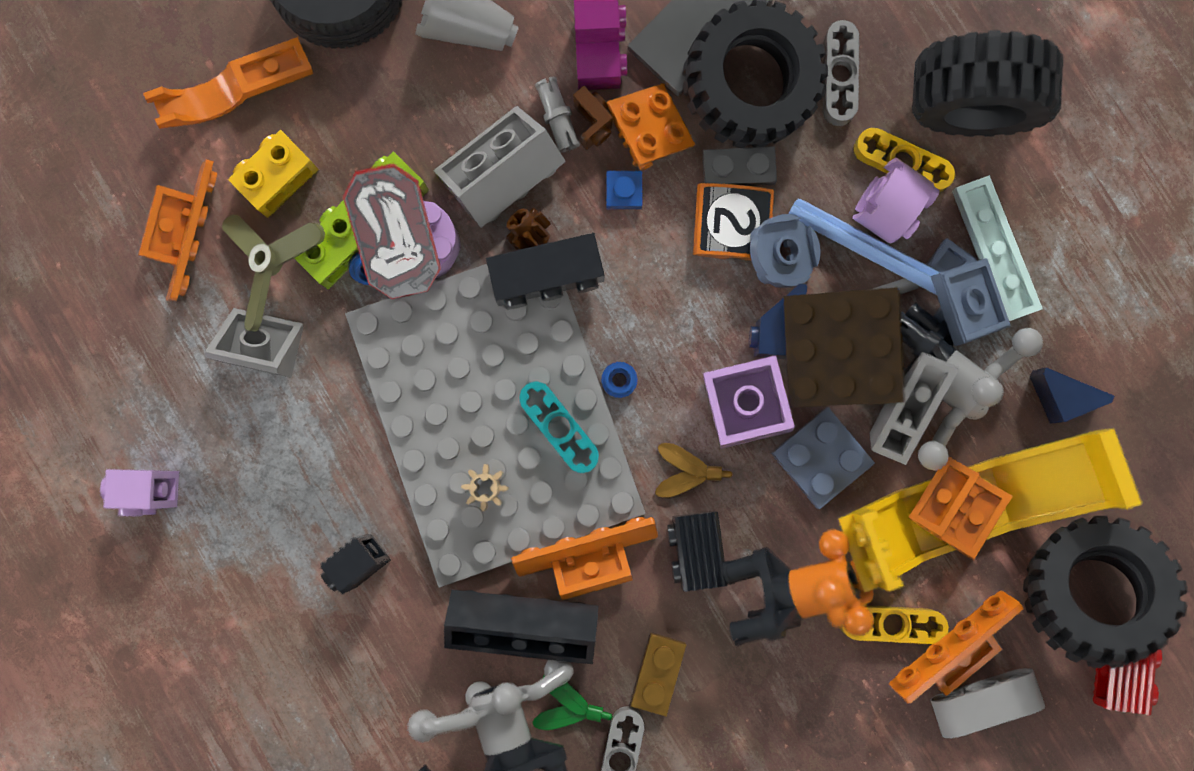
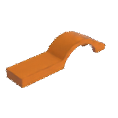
M298 37L228 62L226 68L218 76L206 83L185 89H167L161 86L144 92L143 95L147 103H154L160 117L156 118L155 121L159 129L199 124L231 112L247 98L312 75L313 71Z

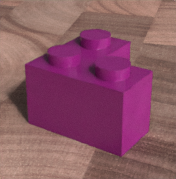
M574 0L578 90L583 86L588 90L619 89L621 76H627V55L620 54L619 42L625 41L626 5H619L618 0Z

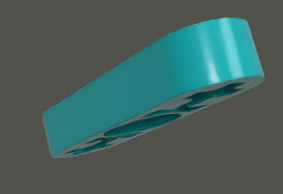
M535 381L525 385L519 396L520 404L573 471L578 473L591 471L597 465L599 459L598 450L546 384ZM533 389L537 393L542 390L546 393L543 401L549 409L554 403L559 408V410L549 413L542 423L537 419V416L544 413L537 405L529 407L527 404L531 399L528 393ZM555 417H564L570 423V431L563 438H555L549 432V423ZM576 432L582 437V439L575 441L582 450L590 448L592 451L589 456L591 463L588 466H585L583 463L578 465L573 463L572 460L576 455L570 446L565 452L560 448V445L569 442Z

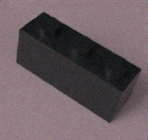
M595 233L486 258L495 301L498 306L505 305L506 310L524 307L527 305V300L541 297L542 301L555 300L563 297L562 291L577 288L578 293L589 292L598 289V283L605 281Z

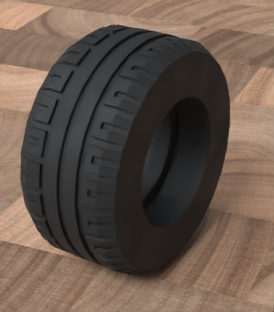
M270 0L284 22L299 37L315 45H322L326 48L331 47V49H337V47L340 49L351 48L354 45L359 46L364 42L367 43L371 38H376L378 34L384 32V28H388L390 23L394 21L395 15L399 13V8L402 7L403 3L402 0Z

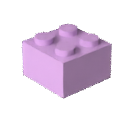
M776 356L703 373L721 449L789 433L795 428Z

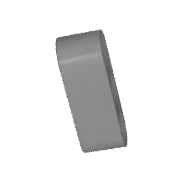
M1030 668L1009 671L956 688L948 696L940 693L930 699L942 737L944 738L965 736L1037 713L1045 708L1034 670Z

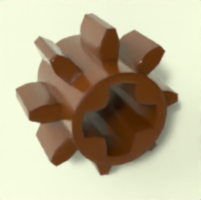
M522 208L509 218L507 228L511 233L505 238L518 250L547 244L550 234L546 228L551 225V222L541 211L538 212L535 208H532L530 212L526 208Z

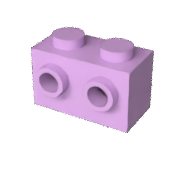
M106 470V476L103 478L100 486V494L102 499H104V508H118V516L156 515L157 509L177 507L179 471Z

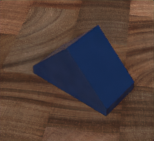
M1047 367L1032 370L1030 375L1032 384L1050 424L1066 422L1112 403L1115 397L1112 394Z

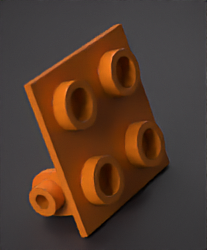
M664 83L607 101L606 103L610 114L613 116V122L619 131L618 136L620 139L625 138L623 146L624 148H630L629 152L634 160L633 165L635 167L638 166L640 171L653 165L652 161L696 145Z

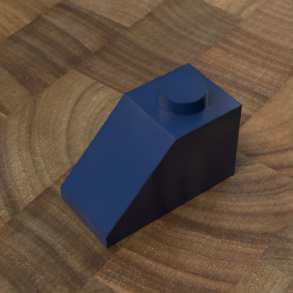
M799 284L786 296L807 294V284ZM784 298L757 320L756 326L750 327L749 348H754V357L767 358L776 356L777 359L787 360Z

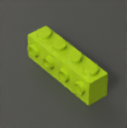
M394 151L388 157L382 156L372 166L373 168L394 163L418 180L422 197L429 191L425 182ZM344 201L337 207H330L320 217V225L325 231L323 242L294 258L319 284L328 290L348 271L351 257L359 252Z

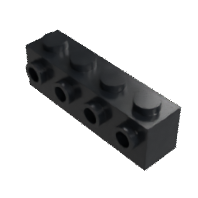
M451 590L444 622V648L593 665L599 605H590L582 602L553 601L545 598L516 597L508 594L480 593L472 590Z

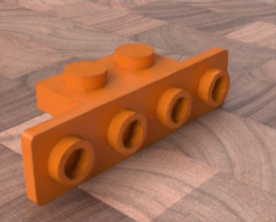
M208 159L201 164L193 195L157 185L155 188L138 256L174 265L166 296L168 301L175 302L179 295L185 296L189 285L190 276L184 274L187 261L194 262L199 246V241L193 240L196 227H203L208 212V207L203 205L205 193H212L217 178V172L212 171L214 161Z
M637 517L627 521L625 525L611 529L608 527L593 530L590 535L576 539L573 537L558 540L555 545L541 549L537 547L527 548L511 559L519 577L553 568L560 597L562 600L632 581L624 547L655 539L658 537L653 517L647 519Z
M998 591L995 595L988 597L983 605L966 619L959 621L954 629L941 640L929 646L926 652L917 660L903 668L889 682V685L907 704L912 703L933 684L936 685L940 692L948 696L1003 650L993 637V634L1023 610V606L1018 600L1004 591Z

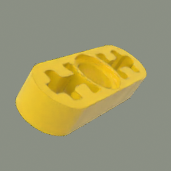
M869 128L864 130L854 143L856 157L861 162L882 172H889L884 167L895 158L897 153L906 152L913 159L912 169L915 171L920 168L922 161L926 163L921 168L923 171L920 174L931 182L933 175L928 172H932L936 168L941 170L940 177L944 180L941 179L938 183H934V187L940 192L944 191L954 181L955 170L948 160L881 129ZM870 139L876 140L875 147L880 149H876L872 154L867 152L868 145L865 144ZM889 146L893 147L894 149L888 154L886 161L882 160Z
M868 605L864 607L871 612L872 616L873 613H877L875 620L873 617L876 634H872L874 631L873 627L863 636L852 635L846 631L844 626L839 627L846 636L853 640L934 644L947 635L949 630L947 619L941 613L932 609ZM891 614H897L902 619V628L894 635L887 634L883 627L885 618ZM929 617H931V621L938 624L937 629H932L930 636H928L927 631L920 628H912L911 621L928 623Z

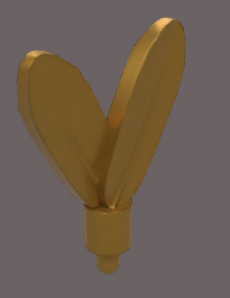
M661 443L658 445L659 453L663 459L684 471L662 481L655 491L658 497L671 498L702 484L706 481V478L707 480L721 481L722 478H731L733 475L731 471L722 470L720 466L707 467L703 461L680 446L672 443Z

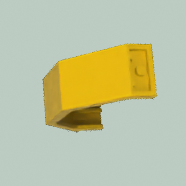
M1114 429L1088 432L968 466V468L979 473L980 478L1013 496L987 539L1020 528L1103 509H1128L1142 504ZM932 479L895 491L839 518L842 531L849 540V551L864 592L878 587L886 591L902 587L903 583L898 576L924 561L955 551L954 548L908 518Z

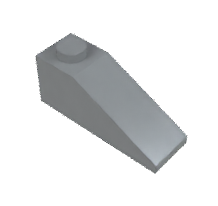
M922 352L904 377L906 402L885 403L870 431L871 451L906 465L959 370L958 367Z

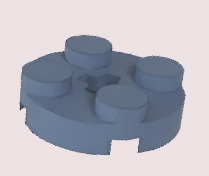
M781 214L769 218L751 232L750 256L760 282L771 284L778 288L797 286L808 281L813 268L818 266L821 255L818 237L811 226L806 227L799 221L801 218L796 215ZM782 242L784 247H790L791 254L786 256V260L780 254Z

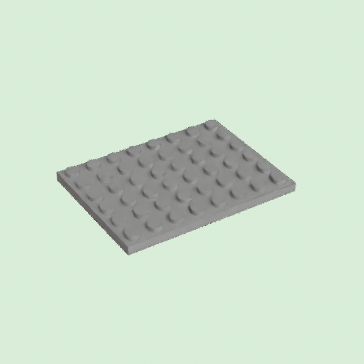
M487 264L433 282L428 292L396 299L387 298L345 313L439 588L510 563L513 556L519 555L521 551L527 548L537 547L541 549L555 545L560 539L567 537L576 539L590 534L595 529L610 527L646 514L567 291H562L563 297L555 300L542 301L541 297L527 300V305L524 307L506 310L505 305L498 306L495 301ZM535 381L546 384L598 450L599 459L597 465L591 471L586 473L573 471L525 412L519 400L520 392L525 385ZM534 389L529 391L528 394L531 399L527 404L529 407L537 405L544 413L537 416L541 423L549 413L559 410L555 403L550 409L543 401V397L546 395L543 390L539 393ZM555 417L549 423V432L555 438H563L570 431V423L564 417ZM576 432L569 442L561 444L560 448L565 452L570 446L576 455L572 460L575 465L583 463L585 466H588L591 463L589 456L592 451L590 448L582 450L575 441L582 439V437ZM484 464H489V474L495 475L499 471L504 472L499 482L500 485L508 486L509 490L500 491L498 495L502 501L500 506L491 500L488 501L487 510L482 511L480 501L476 500L471 504L466 503L471 494L469 490L462 489L461 485L470 484L473 479L468 473L470 469L474 470L477 474H483ZM479 479L480 489L477 493L480 496L488 494L491 497L493 492L490 487L494 484L491 479L488 481Z

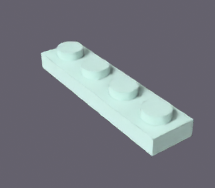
M990 175L956 187L952 190L953 196L978 259L987 258L1009 321L1042 310V305Z

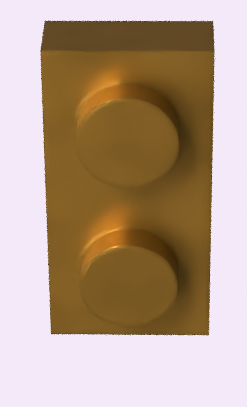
M650 632L630 703L631 707L667 717L686 649L685 642Z

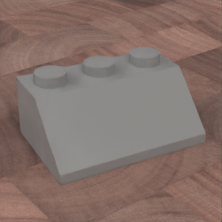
M516 106L433 171L468 215L482 228L487 223L496 220L501 212L512 203L524 198L529 190L540 181L552 176L557 168L566 161L547 130Z

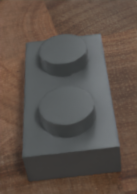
M775 147L711 149L703 151L704 183L765 186L775 185L777 182Z

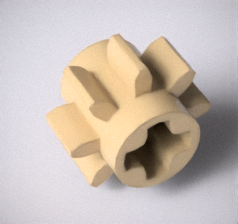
M484 464L483 474H477L474 470L470 469L468 473L473 479L470 484L461 485L462 489L469 490L471 494L466 503L471 504L476 500L480 501L482 511L487 510L488 501L491 500L500 506L502 504L501 499L498 497L500 491L509 490L508 486L500 485L499 482L504 472L499 471L495 475L489 474V464ZM479 479L483 481L491 479L494 484L490 487L493 492L491 497L488 494L480 496L477 493L480 489Z

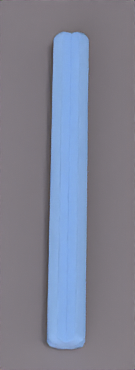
M797 199L794 202L789 214L801 218L799 221L805 226H811L814 231L937 295L930 276L941 272L802 199Z

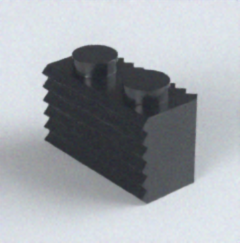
M718 511L672 516L673 524L667 525L669 547L676 546L678 561L671 562L674 584L681 583V589L684 592L728 586L722 567L725 559Z
M364 534L351 538V541L346 542L345 546L339 548V551L333 552V556L327 557L326 561L321 562L320 568L323 570L321 578L329 589L333 592L338 590L343 595L357 588L391 561V559L372 534Z

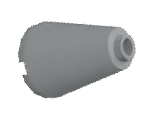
M425 0L421 12L423 18L421 23L417 25L415 34L432 40L502 51L504 45L512 46L519 27L513 24L515 17L492 0Z

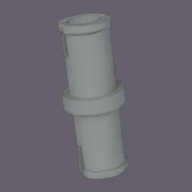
M549 77L548 83L545 78L537 82L535 88L539 93L545 110L543 115L545 123L550 124L560 153H564L567 151L566 148L571 151L579 147L580 142L570 120L572 115L569 106H565L557 84V78Z

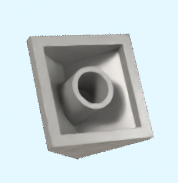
M233 308L205 350V358L291 378L303 332V323L263 315L259 329L256 332L245 329L247 311Z

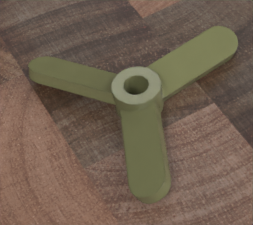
M230 215L223 221V231L249 257V266L255 271L245 317L246 330L256 332L261 325L271 276L276 275L284 263L323 242L325 231L320 224L308 223L267 245L240 216Z

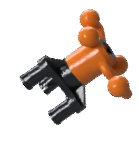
M831 529L824 532L820 537L819 549L826 558L831 560L791 570L768 547L754 550L753 555L723 562L724 577L729 585L760 577L764 591L765 608L749 611L748 619L730 622V635L736 646L765 638L769 641L785 638L786 630L800 627L801 620L823 614L828 615L829 621L833 626H844L847 632L855 636H863L872 629L873 616L864 606L872 601L874 593L873 590L864 592L853 560L847 561L846 554L849 550V540L842 531Z

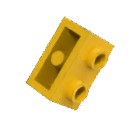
M280 130L276 134L267 136L261 142L259 150L250 159H244L238 163L233 170V175L228 180L260 213L268 218L319 169Z

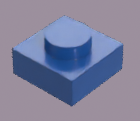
M642 171L606 172V209H642Z

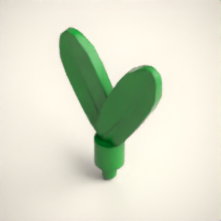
M567 682L549 692L563 706L541 712L534 718L532 724L537 729L554 730L577 723L585 718L601 722V719L610 721L613 716L611 713L604 712L603 707L591 704L588 706L587 701Z

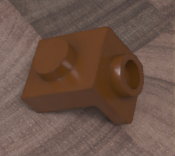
M583 86L573 94L574 107L592 125L581 136L582 146L587 150L593 144L596 147L600 146L611 136L612 131L610 129L613 126V116L606 110L608 105L603 97L596 91L591 94Z

